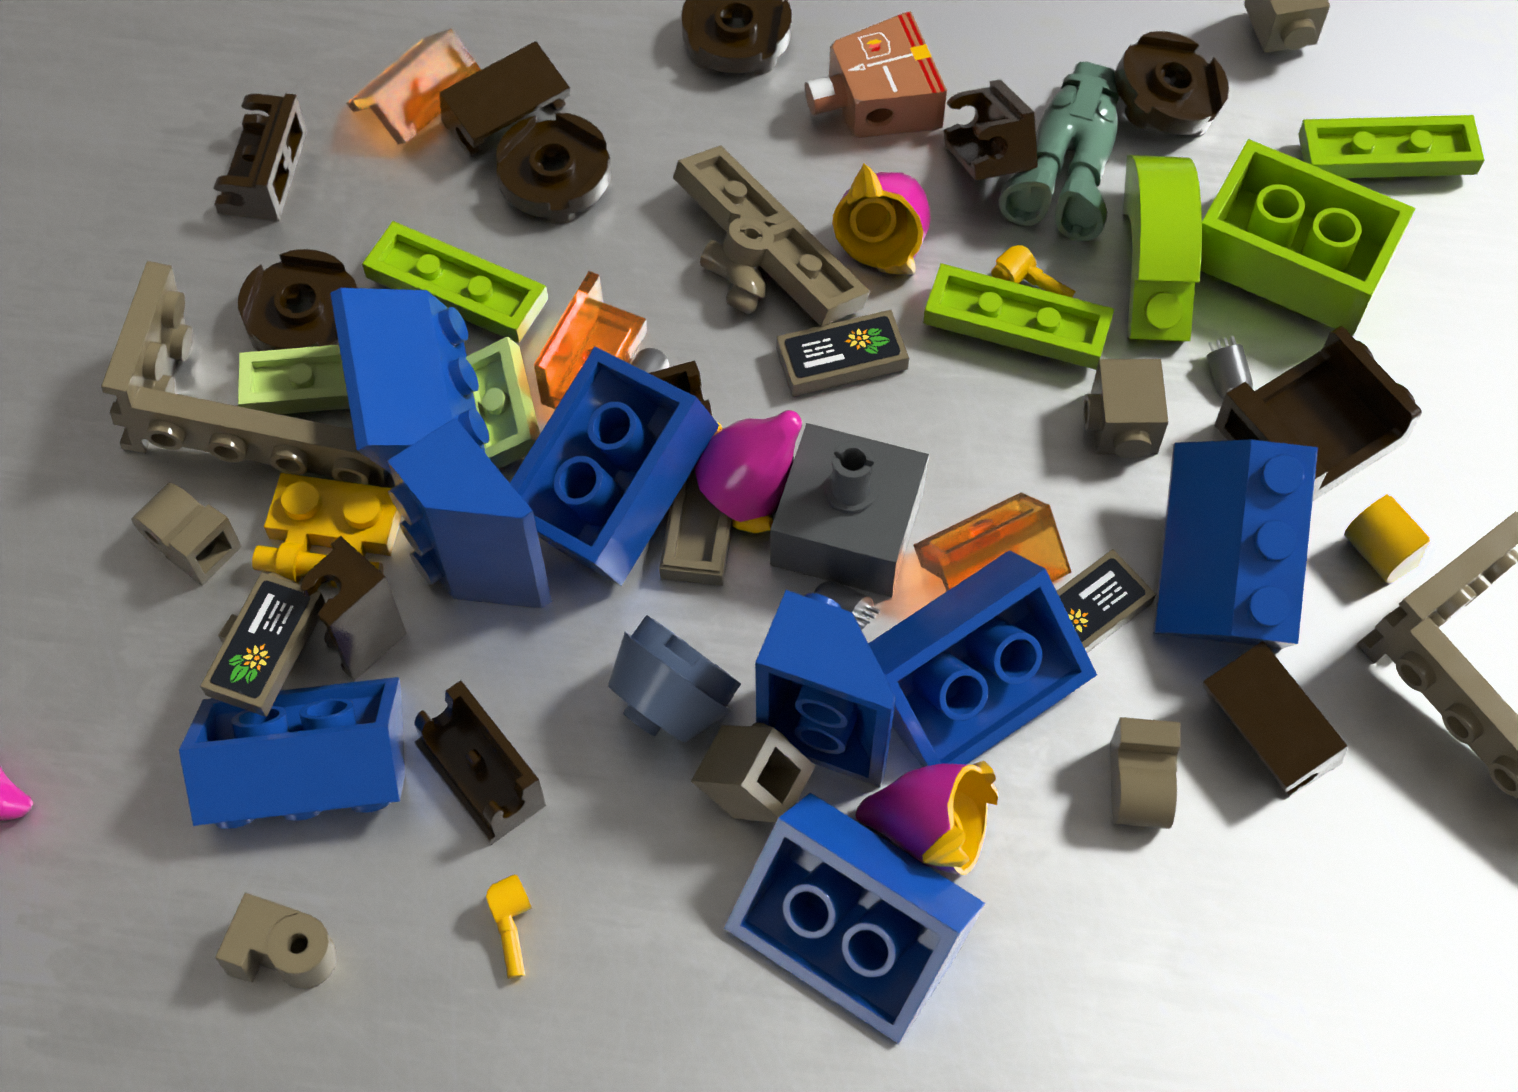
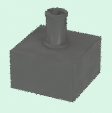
M806 423L770 530V565L827 581H835L842 585L892 598L924 493L929 454Z

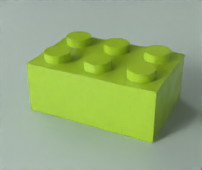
M1248 139L1202 221L1201 271L1336 329L1342 326L1354 336L1397 251L1416 208Z

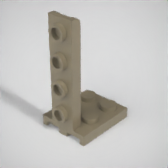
M151 261L146 262L101 385L103 393L116 395L117 397L116 402H113L110 409V415L114 425L125 427L120 440L121 449L146 454L149 443L166 450H179L185 447L209 452L214 457L227 462L237 463L249 460L269 464L287 474L301 475L309 472L333 477L336 481L386 487L389 476L388 471L357 451L353 429L175 394L176 383L173 374L178 360L186 361L189 356L193 340L192 326L186 325L184 318L185 295L183 292H178L172 266Z
M1515 511L1399 603L1400 606L1385 616L1375 626V629L1362 638L1357 645L1373 663H1376L1387 654L1396 664V670L1401 679L1413 690L1421 692L1442 715L1443 724L1449 733L1460 742L1468 744L1489 768V774L1494 783L1506 794L1514 796L1518 800V714L1440 629L1442 625L1451 619V616L1464 606H1468L1518 563V552L1515 550L1518 546V512Z

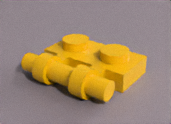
M280 473L264 529L269 539L285 542L279 548L257 545L252 557L253 569L276 573L294 582H299L301 577H304L309 570L327 556L310 553L311 545L332 548L331 543L340 536L364 557L366 553L391 556L402 517L389 496L388 491L392 488ZM369 561L380 572H384L382 563ZM331 581L332 587L338 589L336 582Z

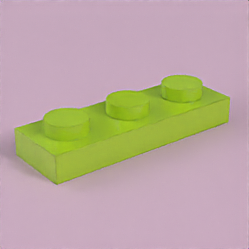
M1474 115L1303 119L1298 133L1303 162L1342 178L1478 175L1485 161Z
M395 221L391 222L362 263L366 278L391 289L427 290L446 307H454L461 314L463 320L500 336H508L517 343H520L548 300L546 285Z
M941 263L924 310L923 324L1097 370L1114 308Z

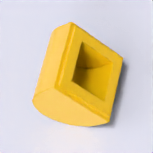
M1388 494L1362 511L1344 532V536L1386 583L1395 582L1418 567L1430 543V537L1401 505Z

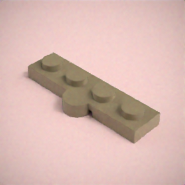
M721 145L678 160L673 179L727 232L723 243V250L729 259L741 265L761 266L821 327L864 308L870 291Z

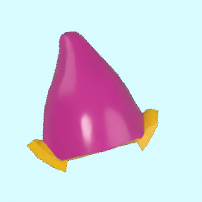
M863 163L850 189L845 192L835 208L832 223L835 237L843 249L860 263L877 267L880 272L914 275L916 269L914 259L924 242L930 226V208L927 196L917 180L910 175L902 172H879L875 174L869 166Z
M786 410L777 416L766 419L747 418L736 421L724 428L720 425L694 468L700 491L717 509L733 519L732 526L734 528L751 533L771 530L773 524L772 515L778 509L794 461L795 442L802 427L801 418L795 411Z
M984 760L972 765L937 764L922 767L905 773L887 787L866 797L856 810V819L863 825L869 826L885 835L907 854L926 866L950 874L966 875L977 863L983 845L987 826L988 803L997 805L998 802L997 789L993 784L996 777L993 769Z

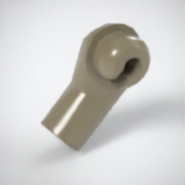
M711 240L702 253L700 259L701 267L728 279L733 284L731 290L726 295L728 305L747 314L753 313L757 308L759 298H765L767 291L759 266L751 267L733 262L724 253L723 244Z

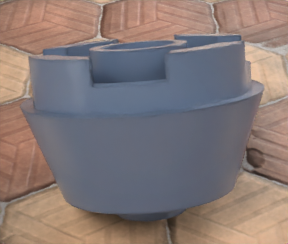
M648 615L645 616L632 635L624 632L608 683V687L629 704L623 714L633 723L654 737L662 728L684 743L732 711L727 705L741 685L739 681L721 667L711 662L679 636Z

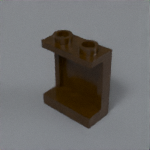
M1339 326L1329 333L1324 347L1319 352L1254 391L1245 381L1227 392L1214 426L1227 440H1260L1318 447L1313 501L1404 445L1422 415V411L1416 404L1411 392L1405 386L1396 383L1375 361L1370 349L1361 341L1355 340L1344 327Z

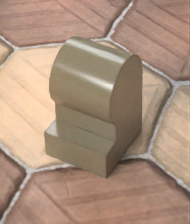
M170 482L131 518L136 529L154 547L202 586L242 547L227 516L209 504L204 507L181 487ZM215 540L212 552L204 559L197 560L196 556Z
M1120 717L1110 741L1112 815L1115 824L1163 829L1172 828L1177 803L1176 772L1177 754L1181 747V722Z
M244 893L215 959L227 975L253 983L259 967L262 965L277 970L282 979L294 988L308 989L320 985L329 978L335 969L337 953L335 944L320 920L299 910Z

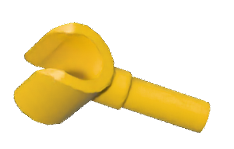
M1015 245L1008 248L996 259L997 265L991 270L992 277L1018 284L1025 279L1033 286L1036 285L1045 291L1073 298L1076 292L1037 268L1036 259L1032 252L1023 245Z
M511 875L492 884L486 895L490 911L498 927V933L501 935L508 979L525 976L518 930L512 918L532 909L519 877Z

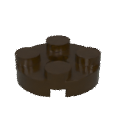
M685 0L682 8L683 41L690 51V60L698 68L714 69L726 73L751 72L757 75L766 74L775 68L777 58L785 52L791 39L792 12L787 0H784V2L782 0ZM734 18L744 19L745 27L731 28L726 25H731Z
M1154 31L1142 35L1136 44L1132 46L1130 44L1116 66L1115 84L1121 100L1126 104L1124 114L1134 126L1141 129L1153 127L1157 130L1176 135L1200 136L1206 132L1228 99L1229 84L1224 69L1214 57L1208 64L1202 56L1195 53L1200 45L1192 39L1173 32ZM1163 78H1170L1172 85L1175 87L1169 85Z
M555 113L556 120H545L538 123L537 116L525 118L512 126L503 135L497 146L496 174L499 188L505 198L517 209L533 216L545 217L547 221L553 224L568 223L576 217L577 212L593 205L608 187L612 170L604 136L594 124L574 114ZM559 159L565 160L563 163L564 167L557 171H546L541 164L544 161L554 164Z
M311 249L291 250L279 254L281 262L271 265L266 270L263 269L261 264L247 276L239 292L238 310L252 346L257 351L339 345L330 293L339 288L358 287L354 278L346 272L344 264L335 256ZM302 297H309L312 307L301 313H292L287 308L288 304L298 305Z

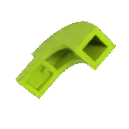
M1127 155L1123 214H1127L1130 217L1133 246L1127 337L1130 339L1191 341L1195 282L1200 283L1202 252L1201 195L1196 166L1191 158Z

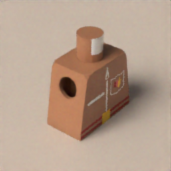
M911 11L835 40L830 46L829 76L805 82V95L811 114L814 116L841 109L851 134L858 138L943 128L947 89Z

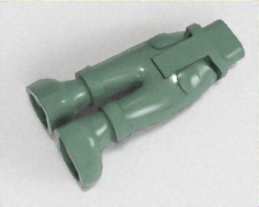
M1083 61L1076 64L1073 74H1069L1063 79L1061 90L1046 108L1036 132L1038 167L1014 174L1002 187L998 204L1000 211L1008 220L1018 225L1031 226L1039 223L1045 217L1053 197L1056 178L1060 174L1064 163V155L1067 150H1073L1075 153L1067 171V180L1061 190L1055 209V223L1058 230L1064 236L1075 241H1090L1101 234L1107 221V208L1097 187L1101 183L1104 167L1111 155L1118 125L1116 106L1120 96L1115 84L1114 69Z

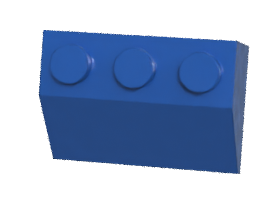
M339 288L331 292L357 451L391 473L387 460L453 418H456L485 453L484 444L489 442V432L482 416L476 410L473 392L478 390L479 383L473 367L466 360L467 354L464 341L468 340V329L461 314L454 307H446L427 290Z
M595 346L518 468L510 484L533 510L539 538L573 560L622 586L720 425L697 397Z
M453 418L387 460L396 486L388 491L389 496L401 516L405 519L399 525L414 549L410 553L411 560L429 585L439 580L452 598L458 600L540 609L552 602L533 510L456 418Z
M1260 440L1174 443L1153 633L1253 646L1264 641L1268 647L1284 649L1299 643L1318 447Z
M1010 550L868 643L896 696L892 727L922 767L937 764H968L1097 676L1046 569Z
M785 590L755 661L756 723L769 725L781 732L813 764L881 787L886 771L896 696L852 612L842 609L836 601L821 594L808 593L803 596Z
M399 677L280 690L267 717L214 698L203 699L179 749L193 826L215 824L218 828L233 829L245 826L257 818L283 816L287 820L300 821L313 818L325 810L351 808L355 812L368 813L381 810L390 803L400 802L405 778V760Z
M810 792L778 818L724 929L899 1044L956 958L986 903Z

